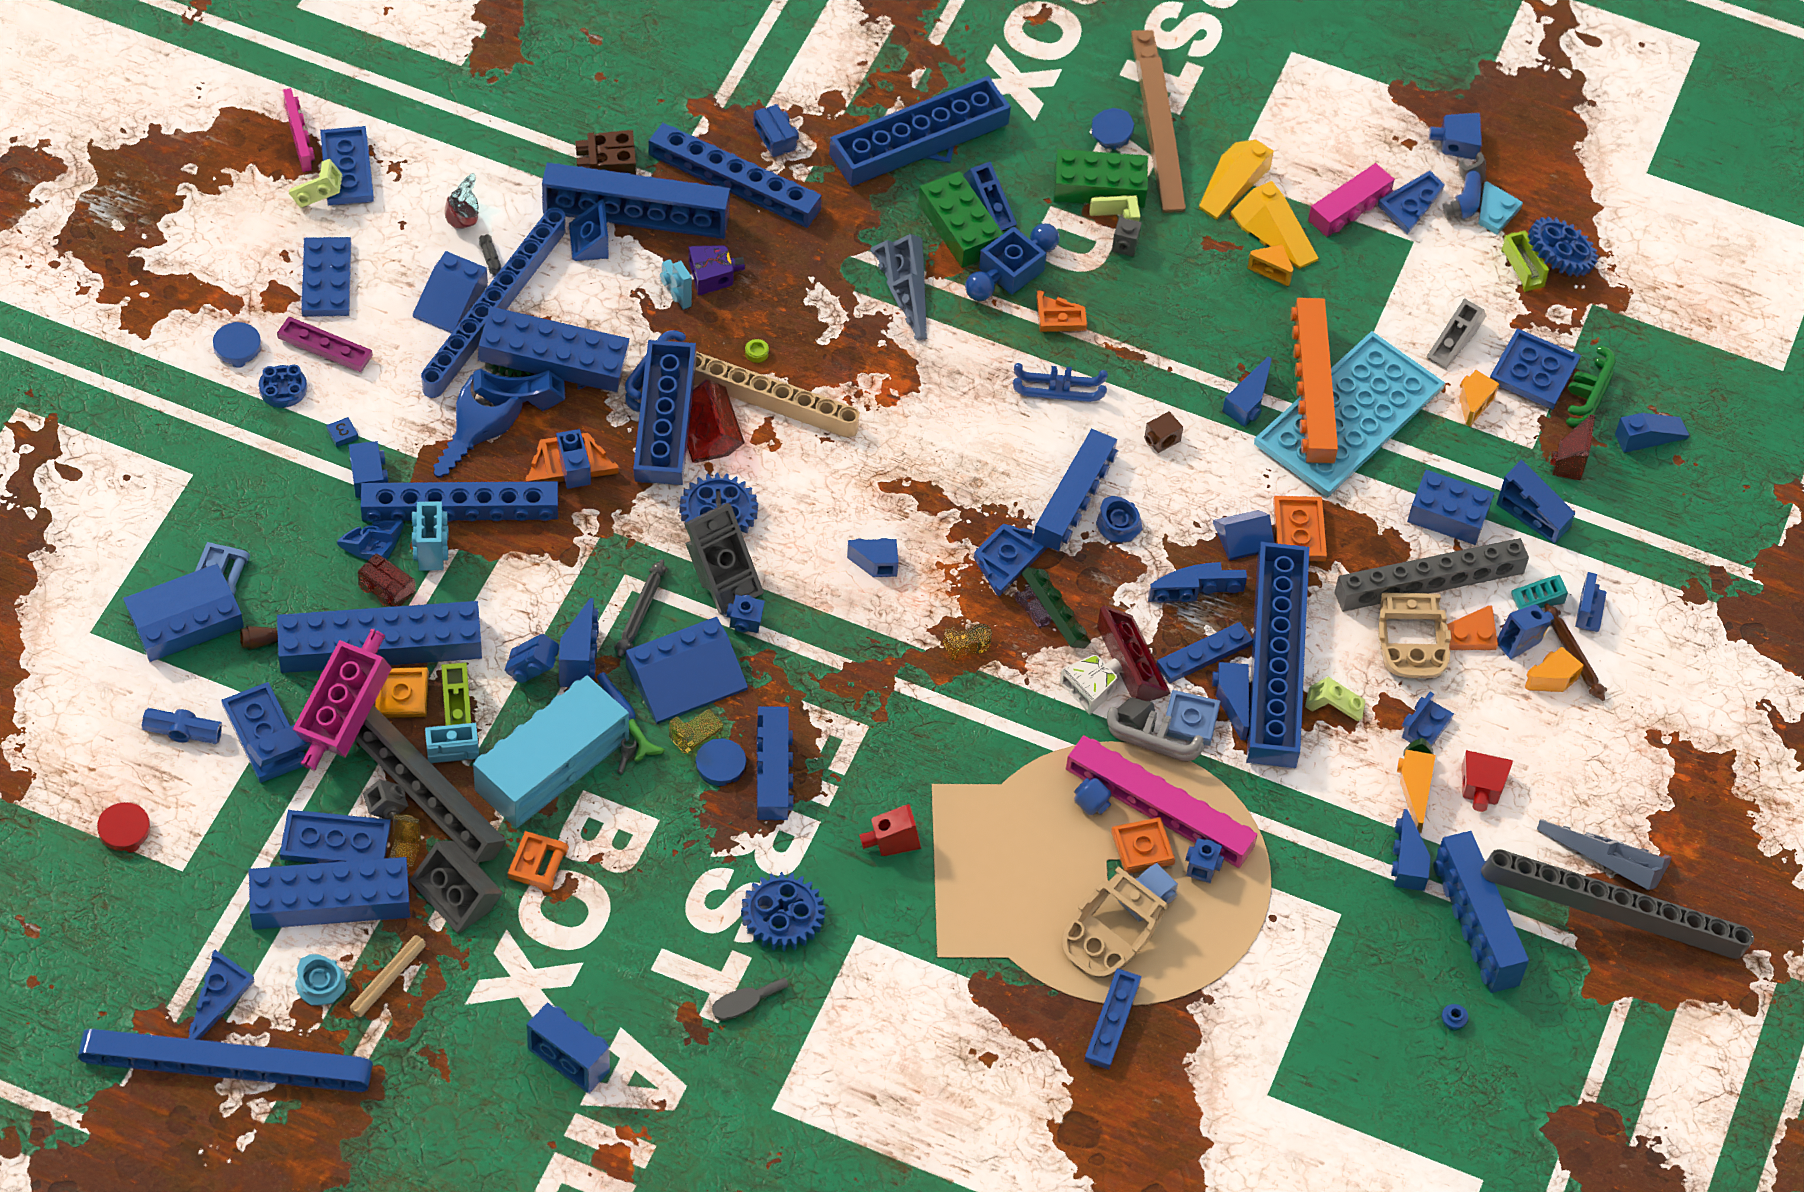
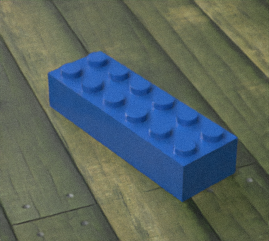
M490 306L478 346V361L534 374L550 370L564 381L618 393L628 356L630 338Z
M648 340L633 469L635 482L683 485L697 359L696 343Z
M1472 831L1443 837L1437 851L1436 860L1433 863L1434 871L1437 876L1441 877L1444 894L1451 900L1453 915L1461 923L1463 938L1471 946V955L1474 962H1478L1483 983L1488 985L1491 993L1520 986L1529 959L1495 883L1486 880L1481 873L1485 860Z
M406 857L250 868L249 902L252 930L410 918Z

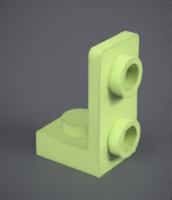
M330 159L322 162L319 178L289 189V195L302 208L340 193L342 173Z
M1137 196L1091 198L1090 216L1123 215V218L1140 222Z
M1326 677L1309 687L1305 707L1313 712L1329 703L1351 718L1359 721L1363 717L1366 701L1332 678Z

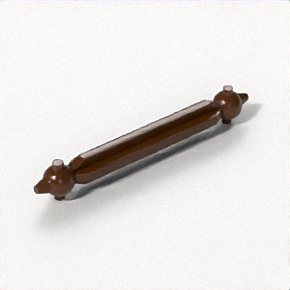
M1546 603L1544 605L1545 612L1549 611L1552 613L1554 624L1551 626L1565 650L1584 665L1580 675L1585 683L1591 687L1589 694L1604 701V694L1607 688L1599 683L1596 673L1567 625L1559 617L1561 611Z

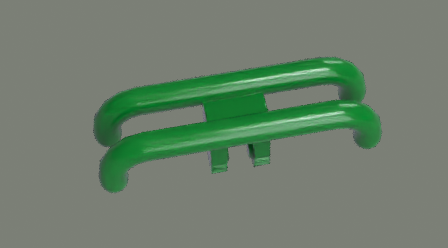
M1598 346L1596 349L1599 355L1606 358V360L1596 358L1594 361L1597 367L1602 368L1599 377L1579 371L1575 373L1573 377L1574 382L1570 383L1568 387L1571 394L1588 399L1584 406L1571 405L1568 407L1570 414L1584 415L1582 418H1567L1566 424L1570 427H1584L1592 421L1613 377V367L1616 358L1614 353L1605 346Z

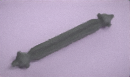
M663 559L653 564L649 569L651 574L648 576L621 635L622 639L614 646L618 651V657H622L626 654V650L633 648L631 642L634 641L661 581L660 577L668 571V568L664 566Z

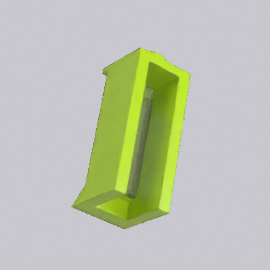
M1526 230L1505 235L1501 250L1502 253H1505L1521 280L1524 292L1545 287L1549 271L1544 260L1537 257L1539 252L1532 250L1534 246L1529 244L1531 239L1527 238Z

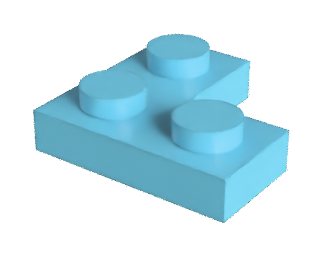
M669 259L662 262L660 279L663 285L669 287L673 300L678 302L683 310L691 307L692 277L682 261L673 264Z

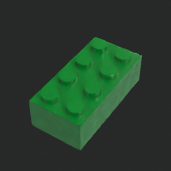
M1057 149L1054 181L1055 202L1090 204L1091 198L1137 196L1138 207L1145 208L1148 188V155Z
M960 171L919 187L918 205L961 268L979 262L981 250L1003 234Z

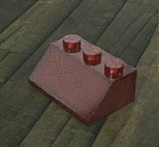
M705 379L693 389L687 448L694 463L727 457L745 443L726 387L708 379Z

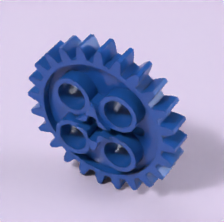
M1541 217L1540 220L1535 221L1528 231L1529 235L1527 238L1531 239L1529 244L1534 246L1532 250L1539 252L1537 257L1544 258L1545 264H1552V269L1559 268L1560 273L1566 271L1569 276L1572 273L1576 277H1579L1580 274L1585 276L1586 273L1589 274L1598 262L1596 260L1598 255L1595 254L1597 249L1592 248L1594 243L1587 241L1588 236H1582V230L1576 231L1573 224L1568 226L1565 220L1561 223L1556 217L1554 220L1550 217H1547L1546 220Z
M719 473L715 474V478H711L709 474H706V480L704 481L697 477V485L690 482L689 489H684L683 496L680 497L679 513H681V521L686 523L717 508L716 492L719 491L721 505L725 503L731 504L740 530L747 534L749 527H754V520L757 519V495L752 494V487L746 488V481L738 483L737 476L730 480L728 473L725 474L724 478H720Z
M780 872L779 878H775L770 873L768 881L760 877V885L752 883V891L746 890L745 899H742V925L747 926V934L754 933L753 941L763 939V947L768 943H772V950H775L777 945H781L783 951H786L787 945H791L796 950L798 942L806 946V937L814 940L815 932L820 933V924H824V898L819 897V889L812 890L811 881L803 884V876L798 880H794V873H791L788 878L784 877L783 872ZM789 894L792 897H783L782 895ZM762 906H768V907H770V908H769V909H762V908H760V907H762ZM796 914H805L806 916L799 917ZM781 925L784 928L777 929L774 926Z

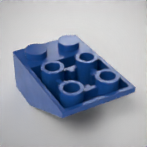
M590 598L560 638V687L570 688L575 681L583 679L586 675L591 679H595L599 609L594 608V598Z

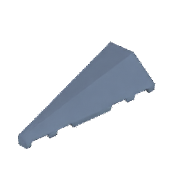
M909 234L895 242L886 240L872 247L871 252L877 257L879 261L878 266L880 270L884 271L888 279L886 282L899 308L904 311L905 320L915 334L914 338L916 340L927 339L923 239Z
M1544 819L1539 820L1537 830L1648 890L1657 887L1672 856L1665 854L1661 857L1650 853L1648 849H1638L1624 844V842L1586 832L1582 834L1571 830L1569 826L1564 825L1562 827Z

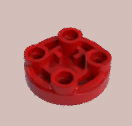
M120 802L109 806L101 813L97 822L100 841L103 845L113 850L130 853L137 851L150 833V821L147 812L141 806L130 802Z

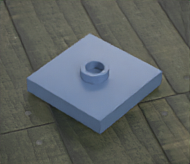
M1172 690L1166 713L1167 716L1172 717L1166 736L1192 742L1195 736L1200 735L1203 737V744L1210 746L1221 701Z

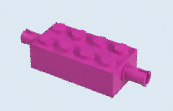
M371 629L362 648L339 640L293 727L294 732L303 741L311 744L303 761H301L304 767L308 769L311 767V770L316 771V767L325 751H330L343 757L347 756L392 669L383 657L376 655L383 639L386 637L383 633L379 631L375 633V630Z

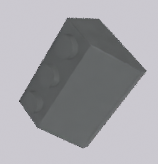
M454 841L436 842L409 880L457 933L462 932L489 913L503 894L500 888Z

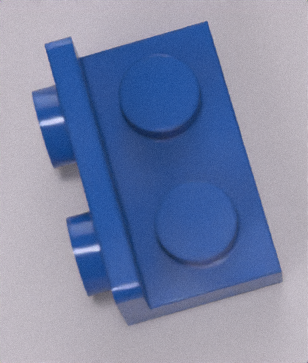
M1588 572L1582 587L1575 627L1599 632L1607 592L1600 590V584H1596L1597 574Z
M1430 691L1426 698L1421 697L1414 708L1416 710L1414 714H1408L1402 723V727H1404L1402 738L1410 743L1424 738L1433 746L1452 720L1454 713L1433 702L1435 694Z

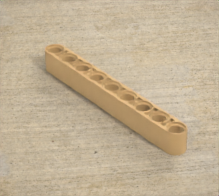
M697 352L694 384L843 437H853L858 433L860 414L856 408Z

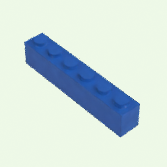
M1091 428L1036 523L1033 541L1060 551L1064 543H1069L1073 533L1071 529L1078 527L1082 518V510L1087 511L1090 505L1091 494L1096 495L1101 483L1099 480L1101 478L1105 479L1110 466L1108 464L1110 462L1114 463L1119 450L1116 449L1118 439Z

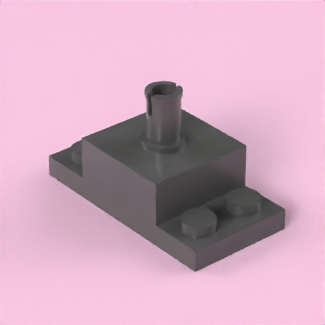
M725 503L684 523L691 540L685 544L702 588L710 590L719 613L727 612L729 603L734 604L735 595H750L755 598L764 593L731 504Z

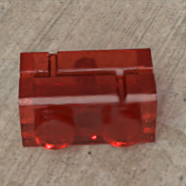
M379 554L372 556L368 563H365L357 572L360 588L366 593L372 592L384 606H402L405 600H408L416 591L415 579Z

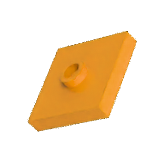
M392 668L376 698L375 707L386 718L426 717L428 668Z

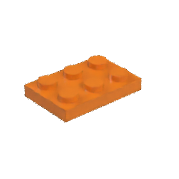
M1274 496L1273 510L1276 543L1309 547V561H1326L1327 551L1322 497Z

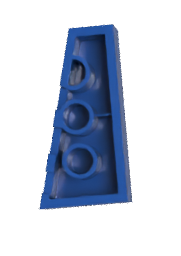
M758 707L757 820H788V810H793V795H788V789H793V773H788V767H793V752H788V745H793V730H788V707Z

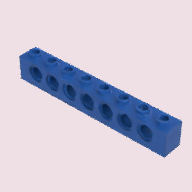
M662 123L649 139V156L714 186L730 188V193L806 228L809 227L821 210L822 195L814 190H809L794 181L787 180L774 172L763 169L755 163L748 162L713 144L706 143L693 135L684 133L676 127Z
M558 481L361 483L362 521H412V512H417V502L442 501V511H447V521H548L558 519Z

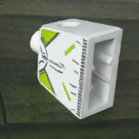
M1092 655L1064 667L1061 670L1060 684L1090 715L1116 691L1118 682L1116 674L1122 671V666L1115 658L1105 664L1098 655Z

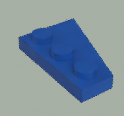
M1429 170L1381 198L1378 206L1408 235L1442 193L1445 184Z

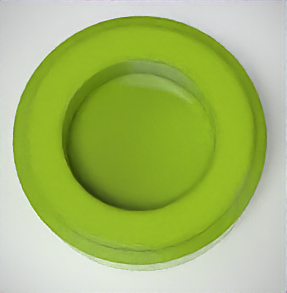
M754 339L746 344L745 356L749 361L760 363L768 358L769 346L765 341Z

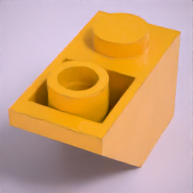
M1560 647L1556 652H1549L1539 666L1534 665L1527 672L1526 676L1528 678L1525 688L1532 691L1564 692L1579 679L1584 665L1567 650Z

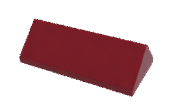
M1103 605L1100 608L1097 628L1112 659H1117L1122 666V671L1119 674L1130 696L1143 701H1152L1168 696L1171 692L1133 615Z

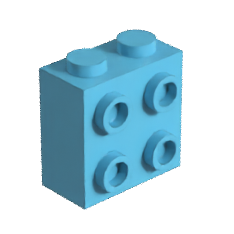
M442 501L417 502V512H412L413 561H418L419 571L444 570V560H448L447 540L449 534L447 511H442Z

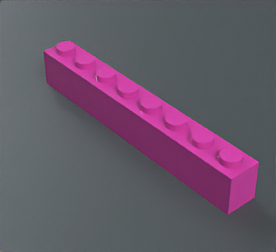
M1083 735L1068 755L1067 771L1083 780L1086 778L1090 780L1093 778L1099 779L1111 791V796L1151 819L1161 817L1165 827L1195 844L1197 838L1222 845L1220 856H1223L1225 861L1237 868L1242 866L1255 847L1258 834L1250 827L1241 825L1231 819L1229 815L1220 813L1211 808L1206 802L1188 795L1185 790L1174 787L1162 777L1151 774L1141 765L1130 762L1123 758L1120 753L1107 749L1095 739H1090Z

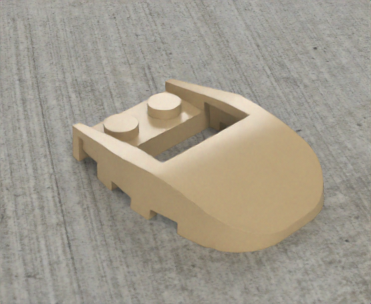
M1382 593L1378 639L1384 665L1391 673L1406 678H1434L1440 676L1445 671L1450 661L1449 644L1451 631L1447 627L1445 610H1440V594ZM1387 619H1434L1436 644L1389 643L1386 621Z
M1120 867L1115 869L1117 874L1107 883L1103 881L1095 888L1096 891L1088 899H1084L1078 906V912L1073 920L1069 921L1062 936V947L1066 956L1083 971L1093 976L1107 977L1115 974L1117 968L1122 969L1148 943L1168 907L1165 901ZM1109 894L1149 923L1132 946L1093 917Z

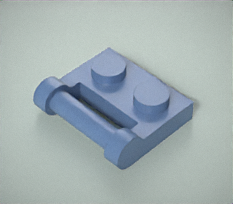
M207 542L195 571L218 564L220 570L224 573L229 559L235 560L227 579V583L233 595H235L237 590L235 586L244 564H247L250 554L244 550Z

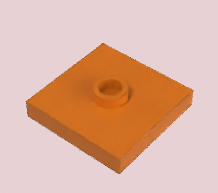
M1161 817L1112 827L1111 833L1126 873L1145 871L1156 863L1160 867L1175 864V857Z

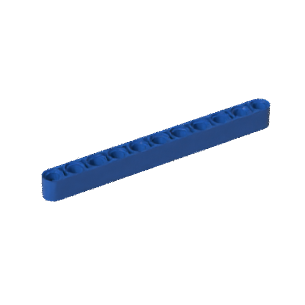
M550 208L544 213L421 373L422 392L425 396L436 398L445 391L478 348L490 306L507 310L564 236L566 226L563 210L560 208Z
M98 1029L83 1031L78 1052V1059L88 1064L354 1092L368 1090L373 1067L371 1060L357 1056Z

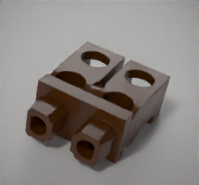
M633 130L603 132L596 135L594 133H587L588 140L575 141L576 156L589 155V157L577 158V167L636 175Z

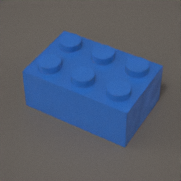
M1425 470L1413 500L1407 522L1476 545L1488 515L1494 492Z
M547 1002L526 1024L528 1050L588 1094L610 1072L608 1043L602 1037H595L588 1032L586 1026L581 1022H575L570 1019L559 1006L554 1007Z

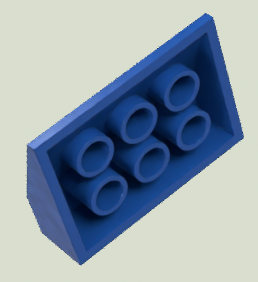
M218 564L123 598L149 662L244 627L241 611Z
M717 616L626 650V668L656 724L748 690L728 635Z

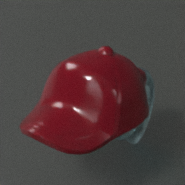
M475 173L468 175L446 199L444 208L445 219L454 228L464 229L475 225L478 221V199L472 192L476 182Z

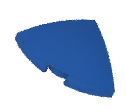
M401 520L373 522V526L364 527L362 530L361 527H357L344 534L337 541L339 547L355 556L384 564L393 551L404 524Z

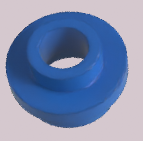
M1450 1004L1444 1008L1442 1020L1446 1027L1457 1030L1466 1025L1468 1013L1462 1006ZM1451 1014H1457L1459 1017L1455 1018Z

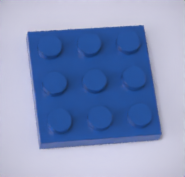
M1517 328L1490 378L1499 383V387L1554 409L1575 371L1581 355Z

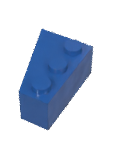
M1522 459L1504 477L1496 505L1555 544L1572 526L1576 513Z

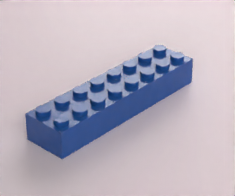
M986 76L832 136L830 138L829 155L852 187L1008 125L1011 106L991 78Z
M559 163L546 164L542 180L543 213L550 208H560L564 211L565 217L577 218L602 200L605 205L607 223L725 239L729 221L730 188L562 165Z
M478 601L277 615L278 655L281 673L324 670L339 640L362 648L371 629H374L375 633L379 631L386 636L376 655L383 657L389 665L482 659Z

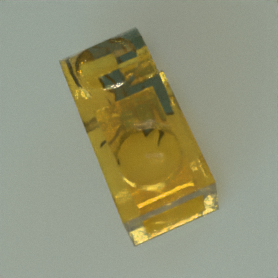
M982 623L974 625L971 629L956 632L954 627L944 629L943 643L950 660L953 661L987 651L991 645L992 630L988 625Z

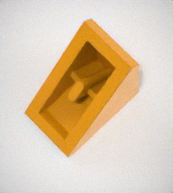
M1283 245L1253 250L1249 255L1247 269L1289 287L1293 267Z

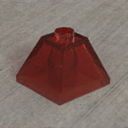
M1590 414L1559 442L1557 452L1552 451L1550 465L1554 466L1552 475L1581 481L1590 453L1595 415Z

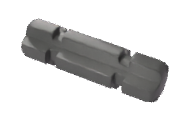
M481 235L479 243L483 249L482 252L488 265L489 273L494 275L499 273L502 266L498 260L499 257L492 243L491 235Z

